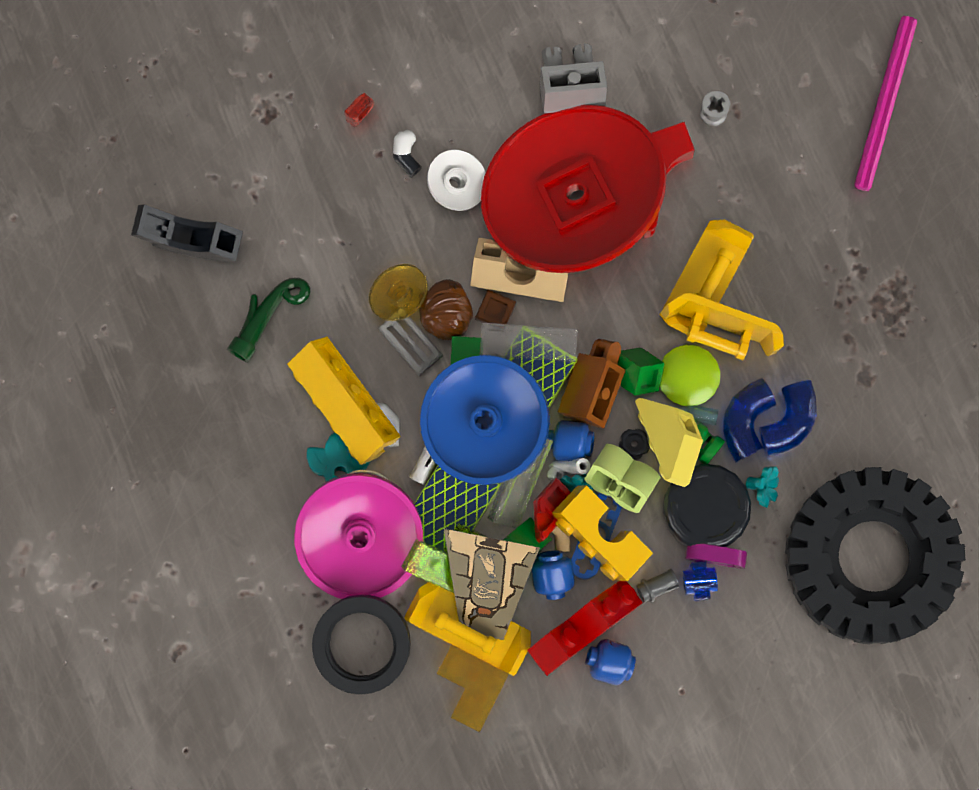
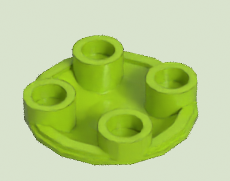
M682 345L673 348L663 357L662 361L665 364L660 388L670 401L680 406L694 408L714 396L720 384V369L717 360L709 351L696 345Z

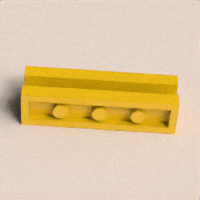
M328 336L310 341L287 363L293 372L294 378L302 384L312 398L313 404L321 410L329 421L332 430L340 436L348 447L351 456L360 465L377 459L385 452L384 447L394 444L401 437Z

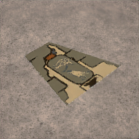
M444 529L459 622L488 637L492 636L496 639L504 640L540 548Z

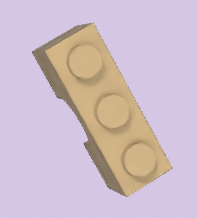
M478 238L470 286L564 302L569 273H550L529 268L513 261L507 253L500 249L494 240Z

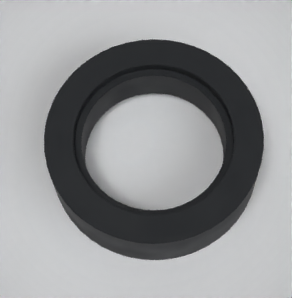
M371 595L349 596L333 604L318 621L312 638L313 658L321 675L334 687L351 694L374 693L393 683L407 663L411 646L410 632L402 614L389 602ZM354 613H368L378 617L387 625L392 634L393 653L391 659L381 670L370 675H355L345 671L337 664L331 652L330 638L335 625L344 617Z

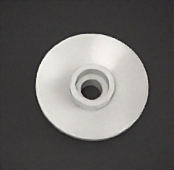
M448 150L439 154L431 162L427 172V184L430 193L439 204L451 210L464 211L473 208L481 201L482 185L486 172L482 164L473 155L461 150ZM449 180H455L458 183V188H454Z

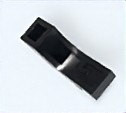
M138 205L131 236L153 243L152 246L187 256L216 261H236L243 231L219 222L190 220L147 205Z

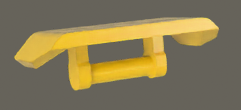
M725 219L710 220L664 307L685 293H692L720 303L754 235ZM659 314L669 326L687 335L692 318L676 314L664 319L662 314ZM701 322L700 330L705 331L708 324Z
M685 293L677 297L661 311L664 319L676 314L692 318L686 337L687 341L692 343L698 342L734 355L735 358L742 361L748 351L750 340L759 342L767 356L776 354L784 346L783 333L777 324L692 293ZM701 322L741 336L739 344L700 330Z
M430 580L418 589L404 617L407 622L512 676L517 674L528 652L527 650L531 646V631L513 621L510 622L504 640L496 639L492 636L488 637L459 622L454 591L433 580Z

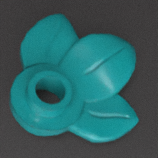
M335 432L329 436L325 448L309 447L307 449V461L313 473L323 476L325 482L337 477L335 476L337 471H343L348 474L357 470H366L370 463L367 462L360 465L351 456L348 447Z

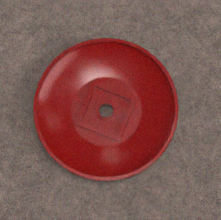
M581 105L554 113H545L516 130L501 145L492 158L484 176L481 191L483 219L488 231L500 249L524 266L550 273H571L588 270L622 255L648 231L656 219L664 200L667 179L666 166L660 148L652 134L638 120L624 112L605 106ZM574 191H584V194L580 199H569L570 195Z

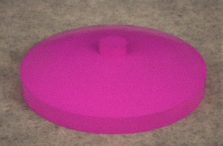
M345 474L323 483L305 501L295 526V550L305 574L324 592L340 599L354 595H371L381 598L401 587L416 569L423 548L422 521L411 498L395 483L373 474Z

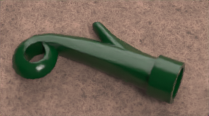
M289 278L282 281L265 297L259 307L257 295L252 294L244 325L238 337H234L227 350L238 359L248 363L256 351V344L283 298L293 305L304 303L310 295L308 282L301 278ZM300 289L299 294L291 295V290Z

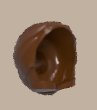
M451 279L436 282L420 297V321L429 334L442 340H452V336L461 337L466 333L473 319V310L459 282Z

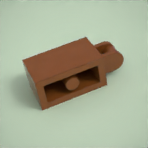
M597 339L593 343L589 355L578 354V361L572 369L557 412L572 421L585 422L589 426L605 428L625 373V369L617 365L621 354L619 342Z

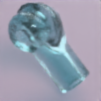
M692 405L683 411L693 414L696 423L702 422L716 425L719 410Z

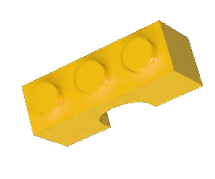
M587 485L577 486L552 512L553 516L558 520L556 525L566 535L570 536L572 534L580 542L578 547L586 556L591 559L595 557L602 564L600 570L612 581L616 579L618 581H628L653 554L652 551L632 531H620L613 540L609 542L604 540L599 533L598 523L601 516L608 510V507Z

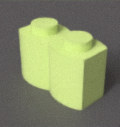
M606 443L584 480L597 492L611 496L621 507L631 512L639 513L661 476L649 465L633 460L620 447Z

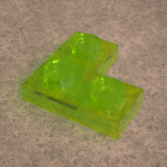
M460 523L457 524L454 530L486 537L484 534ZM416 539L401 567L410 574L454 593L447 546L442 551Z

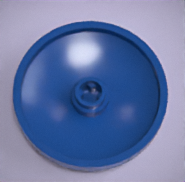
M490 355L468 357L453 363L443 370L427 390L420 414L422 438L427 451L435 463L454 478L478 485L503 483L525 472L542 452L550 426L548 403L543 390L535 378L518 364L505 358Z

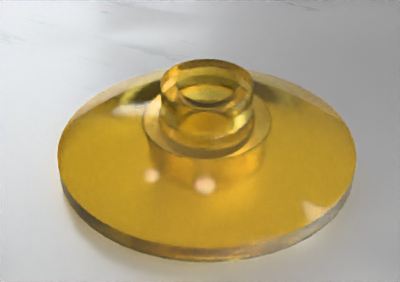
M399 264L388 268L377 277L371 287L369 303L372 311L379 318L386 321H399L411 316L421 307L428 291L427 279L419 268L410 264Z

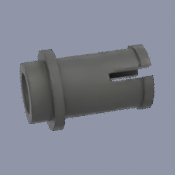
M672 569L647 581L641 579V583L636 585L638 594L644 603L647 601L653 603L655 601L654 598L680 587Z

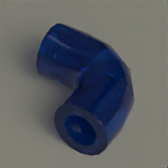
M763 378L746 385L735 394L724 412L723 434L735 463L763 449L755 433L754 424L760 414L776 406L774 395Z
M811 380L793 383L781 389L786 405L783 418L776 423L759 427L760 440L766 457L783 454L800 446L812 432L818 414L816 394Z

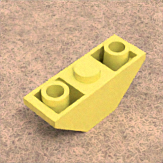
M638 398L635 400L639 411L638 418L646 428L649 436V446L656 454L660 464L659 472L667 482L686 487L690 484L703 442L693 414L672 406Z

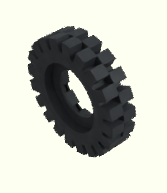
M865 467L861 471L855 472V470L840 474L835 479L823 484L803 503L802 508L796 513L790 526L791 532L786 540L785 549L788 563L785 566L788 581H792L795 589L792 592L800 605L803 604L809 611L807 615L818 625H824L829 629V633L839 638H848L854 640V643L870 645L873 643L886 644L897 642L916 635V633L927 629L935 623L938 617L948 610L955 599L953 596L955 590L961 586L964 571H961V563L966 558L965 544H960L958 535L962 534L958 520L957 518H951L947 511L951 507L941 495L936 497L930 492L932 488L930 485L919 478L916 481L908 478V473L896 469L882 471V467ZM877 521L890 525L902 535L909 551L907 571L895 586L887 590L867 591L855 586L847 579L840 566L839 549L844 536L850 529L864 522Z

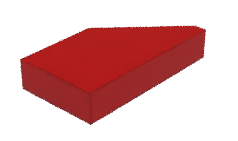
M558 478L551 480L533 501L535 537L539 543L543 542L557 526L556 522L558 520L553 516L552 512L571 493Z

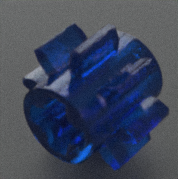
M706 561L692 562L690 570L683 571L685 595L694 594V601L710 600V592L718 591L715 567L707 568Z

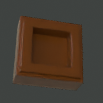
M487 290L475 320L504 332L515 308L516 301Z

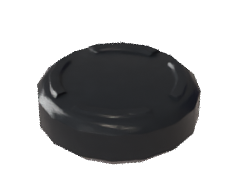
M699 464L694 468L689 485L682 487L673 483L670 484L664 496L663 515L668 530L679 543L686 547L696 544L729 547L742 536L750 521L751 500L747 487L734 472L720 465Z

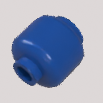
M561 420L557 423L555 430H549L547 448L552 449L553 456L558 461H572L578 458L586 459L587 456L591 457L593 454L595 432L590 431L588 424L585 422Z
M559 550L545 551L538 554V559L534 561L531 569L534 590L538 594L546 595L548 600L564 598L565 592L571 590L575 584L572 560L568 556L563 555V552Z
M603 639L596 647L591 646L589 648L585 664L590 666V675L593 679L617 686L622 684L624 680L628 681L631 678L635 668L636 657L632 655L629 646L609 639Z

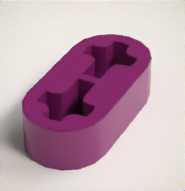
M696 544L691 547L687 546L685 559L745 569L747 552L721 546Z

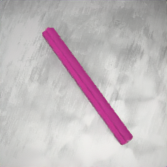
M902 16L899 22L854 186L862 191H869L872 188L913 40L917 19L910 16Z

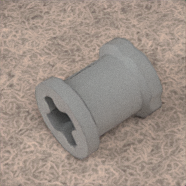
M712 91L704 97L700 117L705 124L718 126L726 120L730 109L728 96L721 91ZM710 105H712L714 108L720 106V112H718L717 110L710 111Z

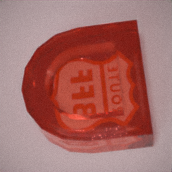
M366 93L358 96L344 111L346 121L353 127H357L372 109L374 100Z

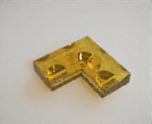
M451 645L437 672V675L465 688L451 718L480 732L509 674Z

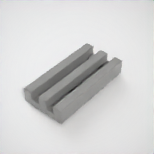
M403 308L378 327L379 331L418 376L422 375L427 368H430L435 361L443 357L439 349ZM402 318L433 355L428 358L397 320ZM390 326L398 332L423 361L420 366L388 330Z

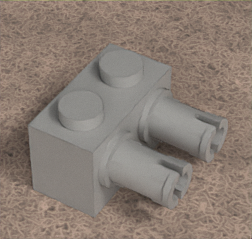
M581 44L573 47L572 52L575 64L563 65L562 51L559 47H553V55L551 54L550 47L542 50L544 67H541L540 93L544 114L581 105H606L608 87L603 61L593 62L592 46L590 44H584L585 51L583 52Z

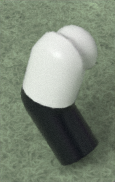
M410 130L398 132L394 137L393 158L410 177H413L422 169V166L411 156V146L416 141L415 134Z

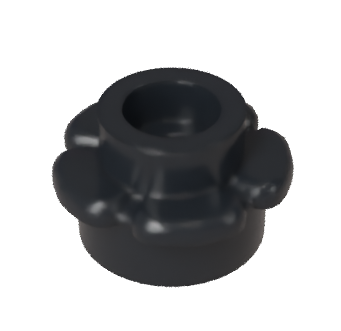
M628 429L622 433L619 447L626 451L633 460L640 459L643 454L649 451L650 446L647 434L643 430ZM632 441L637 442L636 447H633L631 445Z

